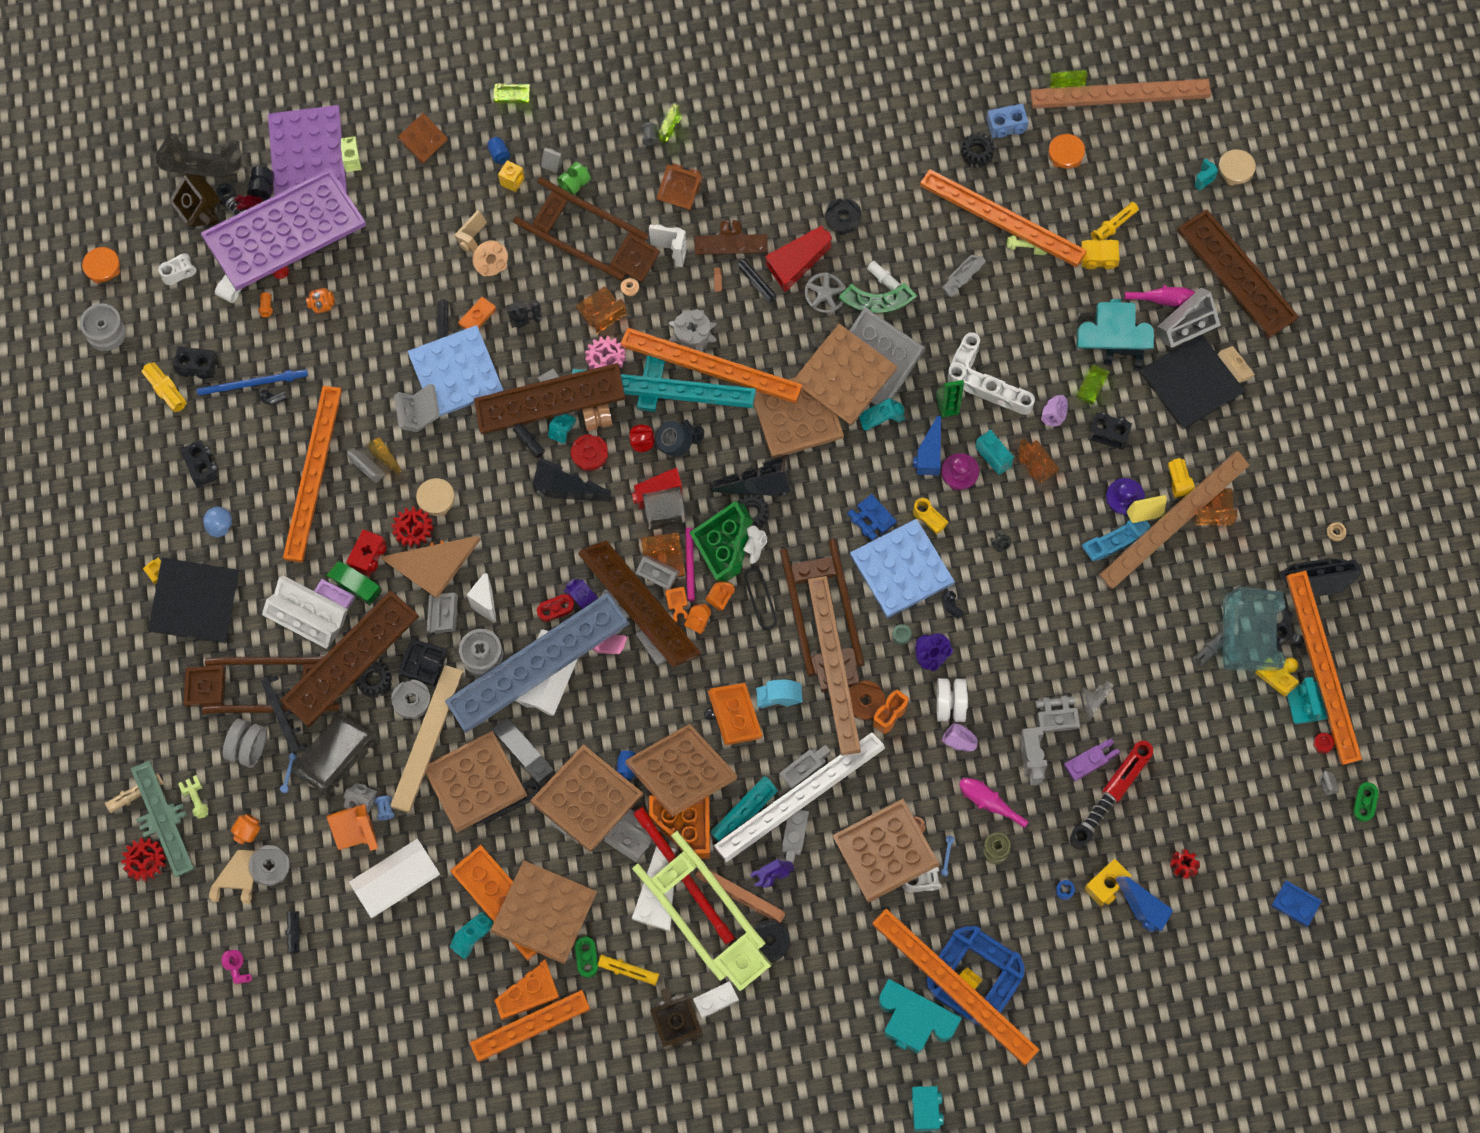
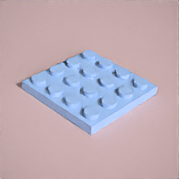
M477 325L408 351L422 389L429 384L435 385L439 417L475 404L474 398L503 391Z
M917 519L850 552V557L886 618L950 587L955 582Z

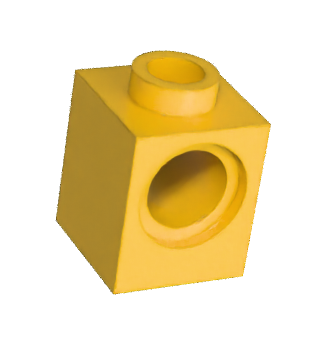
M508 160L498 174L500 185L514 192H517L525 179L523 168Z

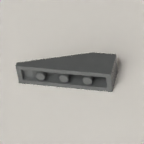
M505 718L492 728L495 735L539 788L544 786L555 775L552 767L508 718Z

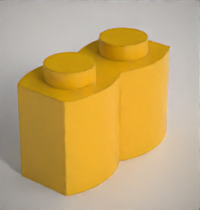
M1082 241L1081 247L1087 250V253L1081 261V267L1093 270L1097 267L1114 269L1119 266V241Z

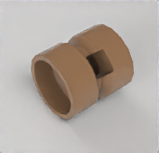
M608 404L600 405L596 408L582 409L587 432L597 430L598 426L602 428L613 426Z

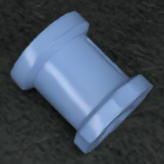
M381 796L374 799L378 809L377 820L383 821L395 817L390 806L391 796Z

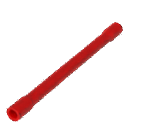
M644 808L638 809L633 815L649 834L668 863L672 862L676 855L657 830ZM689 874L685 876L681 881L714 926L715 931L724 944L728 945L735 939L734 935L727 925L722 922Z

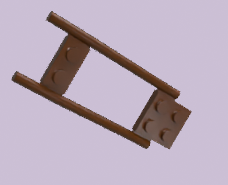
M540 176L537 183L552 192L532 225L517 216L514 218L513 223L620 281H623L625 275H628L643 283L660 254V250L645 242L649 234L576 197ZM568 200L629 231L611 261L610 266L548 234Z
M835 539L828 541L832 558L826 557L796 563L793 566L790 564L787 549L780 550L807 675L812 677L817 674L821 693L829 691L822 654H816L811 657L795 583H806L811 578L824 576L831 578L835 575L837 576L853 649H841L848 687L860 684L856 666L862 667L865 665Z
M324 656L206 658L205 667L186 668L183 705L185 707L203 706L202 714L274 713L271 705H224L225 665H303V678ZM333 703L326 711H340L341 704ZM282 705L284 712L289 710L284 705Z

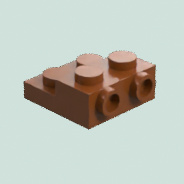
M673 163V166L667 164L656 199L692 210L696 194L699 193L703 181V176L700 175L698 170L690 168V171L683 169L684 166Z

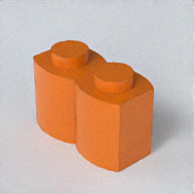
M899 690L892 692L887 698L886 704L876 711L873 727L883 734L888 733L894 727L896 719L906 712L909 698Z

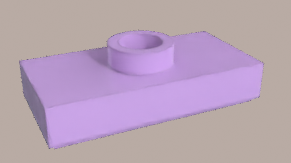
M321 579L314 592L349 609L355 599V595Z

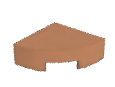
M714 268L715 292L722 290L720 268Z

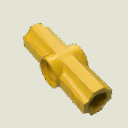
M155 362L146 364L141 372L151 383L156 394L161 399H164L174 413L183 410L187 402L178 392L172 380L167 375H164Z

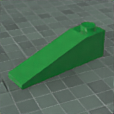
M964 380L944 383L937 390L936 400L941 418L959 415Z

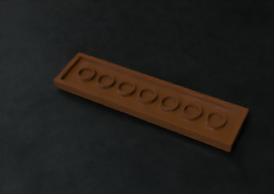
M1207 209L1178 227L1177 232L1268 339L1298 320V314Z
M618 363L477 397L474 398L479 431L483 435L512 428L517 424L524 425L581 411L585 408L625 400L626 397L620 366Z
M607 540L580 550L578 555L585 564L588 565L672 667L698 658L701 654L699 649Z
M390 590L280 702L309 728L419 618V615Z

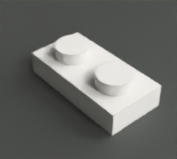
M729 981L694 998L693 1001L703 1019L738 1002L739 999Z

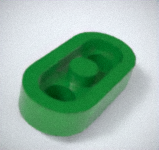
M1365 782L1357 790L1353 814L1360 822L1370 821L1375 814L1379 791L1373 783ZM1364 791L1369 792L1370 796H1365ZM1360 810H1364L1366 815H1362Z
M582 937L575 944L577 969L582 977L592 978L598 972L596 946L591 938ZM585 945L589 946V950L586 952L582 950V947ZM590 965L592 969L588 972L585 971V966Z

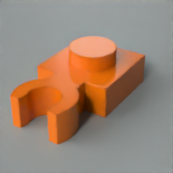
M684 587L666 590L669 610L675 609L673 614L674 621L678 622L677 616L679 614H683L685 620H687L688 614L683 610V607L688 606Z

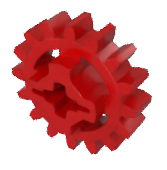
M412 507L411 511L405 508V513L399 511V518H393L396 524H391L394 530L392 534L396 537L398 543L402 541L403 547L409 544L410 548H413L414 544L420 547V542L426 544V537H432L429 532L434 531L431 525L433 524L432 519L429 518L427 512L423 514L421 508L418 512L415 507Z
M140 838V843L133 840L132 847L126 846L129 851L122 853L126 858L121 860V863L126 865L123 870L128 872L130 878L134 877L138 882L141 877L145 882H147L149 876L155 879L154 874H161L159 868L165 867V864L162 862V860L166 859V856L162 854L164 849L159 847L160 844L157 841L153 843L151 838H148L147 842ZM148 848L153 849L155 854L149 853ZM132 866L138 867L140 872L135 871Z

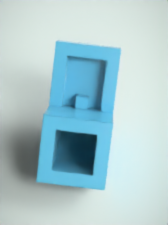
M773 680L766 682L767 685L756 688L757 707L760 708L775 704L788 707L803 702L801 683L795 681Z

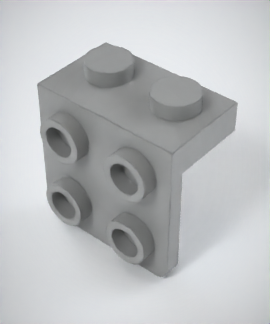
M433 384L427 385L414 395L400 392L394 395L399 429L418 432L439 417L436 390Z

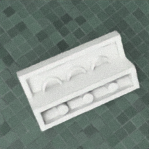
M282 575L279 577L275 593L266 599L262 615L328 649L342 628L348 609Z
M541 630L538 638H540L549 631ZM577 659L515 701L527 708L535 707L553 716Z
M416 839L349 883L369 916L373 918L439 876L440 873L419 840Z

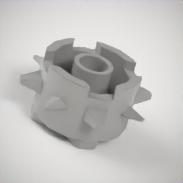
M683 310L682 314L677 316L675 321L669 322V325L674 329V335L668 339L670 342H676V344L703 352L707 348L708 343H715L717 340L711 335V329L717 323L710 322L703 310Z

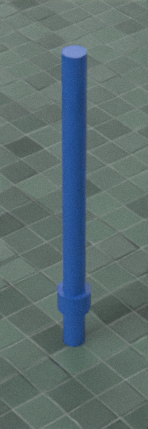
M307 369L299 371L288 370L282 374L197 388V394L199 396L285 380L290 382L296 378L308 377L309 375Z

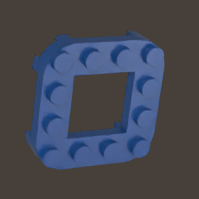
M967 926L957 929L952 934L939 957L955 971L968 949L1002 970L1003 972L985 998L1001 1014L1023 979L1025 969L1021 956L1016 951L1014 953L980 931L981 928ZM927 976V989L935 999L973 1024L980 1025Z

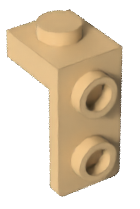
M476 211L454 235L460 247L466 252H475L478 245L473 237L487 223L480 211Z

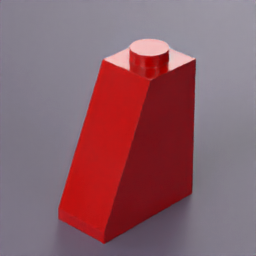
M678 468L634 485L635 492L632 493L634 504L638 503L639 510L683 500Z

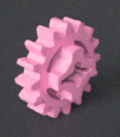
M601 336L600 341L597 342L594 339V345H588V351H585L586 363H589V369L618 363L620 368H623V362L626 361L625 349H622L621 343L617 344L616 338L610 341L609 336H607L606 340H603Z

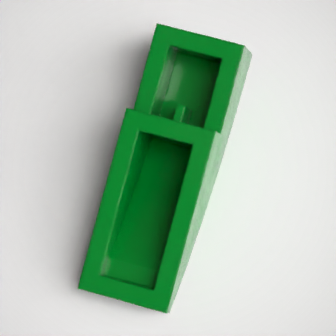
M339 561L326 575L344 590L355 595L356 598L358 597L369 606L382 592L379 585Z

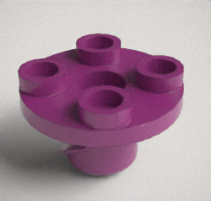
M953 454L942 465V478L952 490L968 489L978 481V463L967 454Z

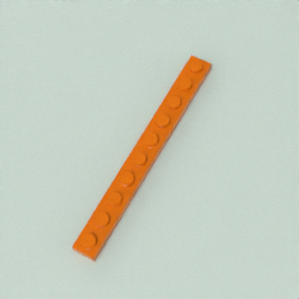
M929 169L920 182L922 188L1075 267L1079 266L1087 253V250L931 169Z
M627 328L621 342V347L746 388H755L758 392L795 404L802 390V384Z
M322 387L283 559L286 561L303 563L342 394V389L338 387Z
M1302 571L1287 575L1286 580L1340 763L1345 765L1360 761L1362 757L1307 572Z
M885 909L872 923L879 932L1024 1066L1036 1055L1039 1049L889 910Z

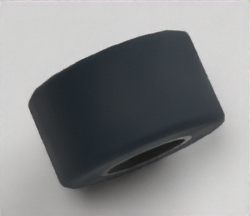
M667 421L658 428L655 442L661 452L672 457H680L690 449L692 434L687 426L676 421Z

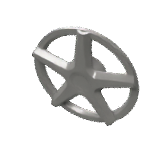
M820 273L813 276L807 282L805 297L813 309L822 313H830L838 310L843 304L840 302L836 306L832 296L843 293L846 289L836 276L829 273ZM824 277L822 286L811 283L817 278ZM830 278L835 280L840 288H830ZM808 288L817 292V297L812 303L808 296ZM822 301H827L831 309L823 310L816 306Z

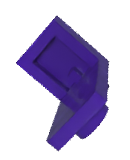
M572 579L566 584V589L563 590L564 594L573 598L581 609H584L598 599L584 580Z

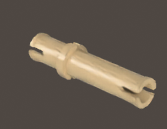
M156 773L159 784L163 785L164 782L160 775ZM138 785L125 792L124 790L121 791L120 795L105 802L109 812L113 813L126 804L129 806L133 800L141 797Z

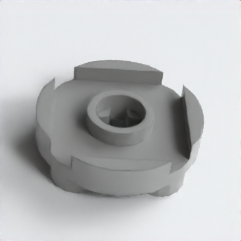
M418 680L402 682L392 692V705L399 716L417 720L427 712L431 702V695L426 685ZM414 695L416 701L409 704L407 697Z
M262 846L252 854L249 860L250 875L254 882L263 886H274L283 882L289 871L288 856L277 846ZM267 861H271V864L275 865V867L267 870L263 865H266Z

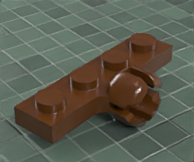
M725 220L720 223L719 235L694 236L695 255L768 253L767 234L745 235L742 233L741 222L737 220H732L733 230H729V220Z

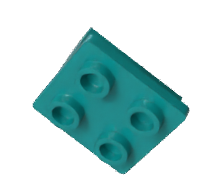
M1313 677L1305 678L1301 684H1298L1287 695L1294 724L1328 720L1317 682L1313 681Z

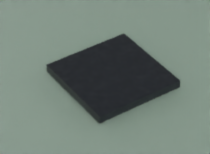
M1202 334L1140 369V374L1182 430L1245 393L1243 387Z
M162 557L148 632L226 644L239 570Z

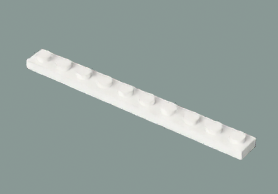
M871 732L859 741L861 753L839 755L713 845L715 850L725 862H728L884 750V744Z

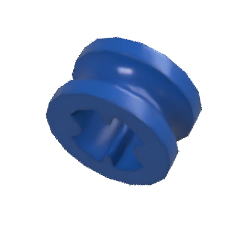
M1068 880L1061 881L1056 888V894L1062 900L1070 899L1075 892L1074 884ZM1061 886H1064L1065 888L1069 887L1070 894L1067 895L1066 892L1061 893Z

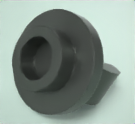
M999 532V537L996 540L993 537L990 540L994 549L1001 553L1009 549L1011 538Z

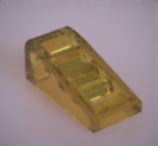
M378 437L367 444L369 451L395 473H401L399 464L381 438Z

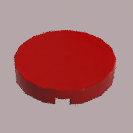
M592 434L580 436L574 441L571 448L573 463L584 471L599 469L608 458L606 442L601 437L592 436Z

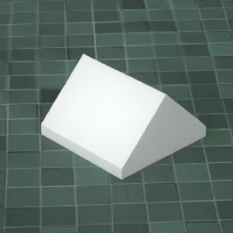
M486 573L481 576L469 591L467 597L473 610L492 623H495L497 621L492 586Z

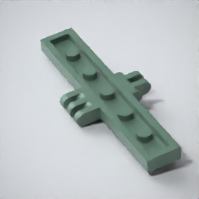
M150 761L131 768L149 814L136 819L137 823L146 821L145 824L139 826L141 831L149 828L148 831L142 833L143 837L146 838L155 833L158 834L175 878L195 870L177 828V824L181 823L180 819L187 816L186 811L177 812L184 809V805L175 806L174 803L168 805Z

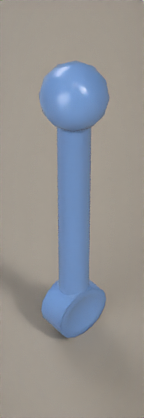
M294 753L289 755L290 762L284 785L280 787L282 793H287L289 790L287 785L293 762L297 758Z
M951 835L946 838L948 844L944 867L941 870L942 876L948 875L947 867L951 844L954 842V837Z

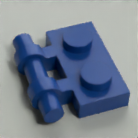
M872 494L857 505L860 513H856L853 509L847 513L854 525L857 524L861 528L863 535L869 537L871 541L878 537L874 533L876 530L883 535L897 522ZM867 518L871 525L868 526L863 519Z

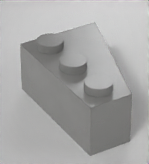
M1200 288L1157 326L1163 344L1172 348L1221 326L1211 292Z

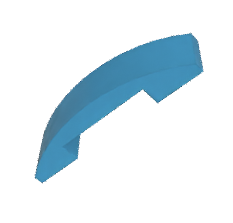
M1129 520L1124 526L1101 538L1096 537L1082 544V548L1092 561L1100 560L1133 544L1151 526L1147 520L1132 523Z

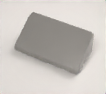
M349 450L347 452L350 461L374 483H377L385 475L361 451Z
M645 555L640 561L636 574L670 590L680 571L649 555Z

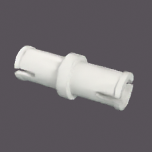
M876 261L869 264L867 270L878 278L880 284L883 283L891 291L902 285L890 275L888 270L885 271L878 265Z

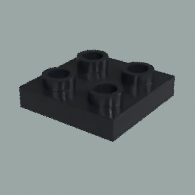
M411 638L398 670V675L435 687L447 657L448 649Z

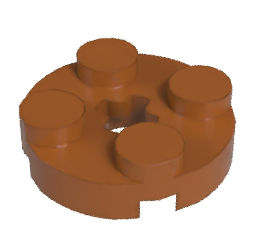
M861 681L860 684L853 685L849 689L854 717L865 721L874 720L876 711L885 705V695L881 688L874 682ZM865 696L869 697V701H871V703L863 705V702L860 701V699H864Z

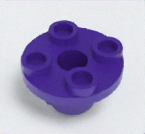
M1128 478L1114 481L1109 486L1106 494V502L1109 507L1116 513L1128 516L1127 510L1134 501L1145 499V493L1141 485Z
M940 633L930 636L923 635L918 638L915 645L917 663L922 668L936 671L953 652L949 639Z

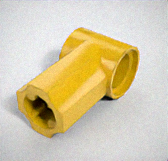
M1178 458L1168 462L1174 497L1186 496L1195 488L1193 479L1189 477L1185 460Z
M919 498L916 500L913 507V516L923 521L935 534L940 533L946 527L948 521L931 506V502L928 499ZM923 506L927 511L921 512L917 507Z

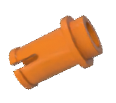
M264 292L260 294L258 312L262 317H270L273 313L271 308L272 295L270 293Z

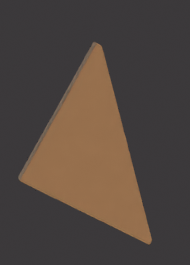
M478 536L391 554L383 556L381 559L432 596L438 598L481 539Z

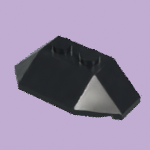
M1327 558L1292 564L1280 572V577L1285 586L1289 588L1286 576L1306 571L1313 595L1318 597L1342 593L1362 574V570L1356 560L1350 559L1348 561L1345 559Z

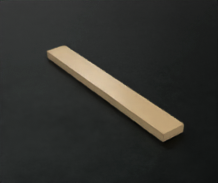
M444 666L391 802V808L407 813L411 812L450 710L445 700L456 694L463 676V670Z

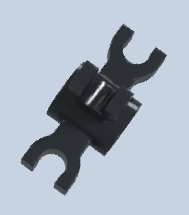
M1286 610L1281 623L1275 626L1264 620L1260 621L1256 631L1270 635V639L1273 642L1268 656L1276 658L1280 646L1286 642L1297 648H1301L1303 645L1304 637L1291 633L1289 623L1293 612ZM1276 632H1283L1285 637L1278 636Z

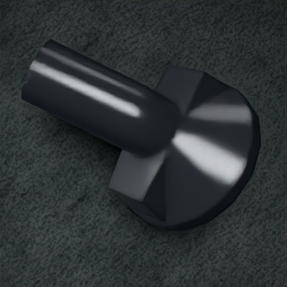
M688 419L681 423L691 431L693 444H698L702 441L705 431L701 426L692 427Z

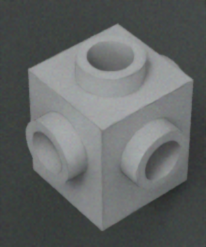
M356 782L351 788H347L344 793V808L350 809L365 804L369 812L374 806L377 791Z

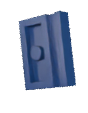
M1286 880L1271 907L1308 927L1322 901Z

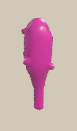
M1163 285L1162 288L1147 292H1125V299L1147 300L1176 308L1180 307L1196 292L1184 287H1167Z
M962 778L959 786L963 797H967L979 809L983 808L989 812L1009 817L1023 828L1028 824L1029 821L1012 811L998 795L999 793L986 786L984 781L971 778Z

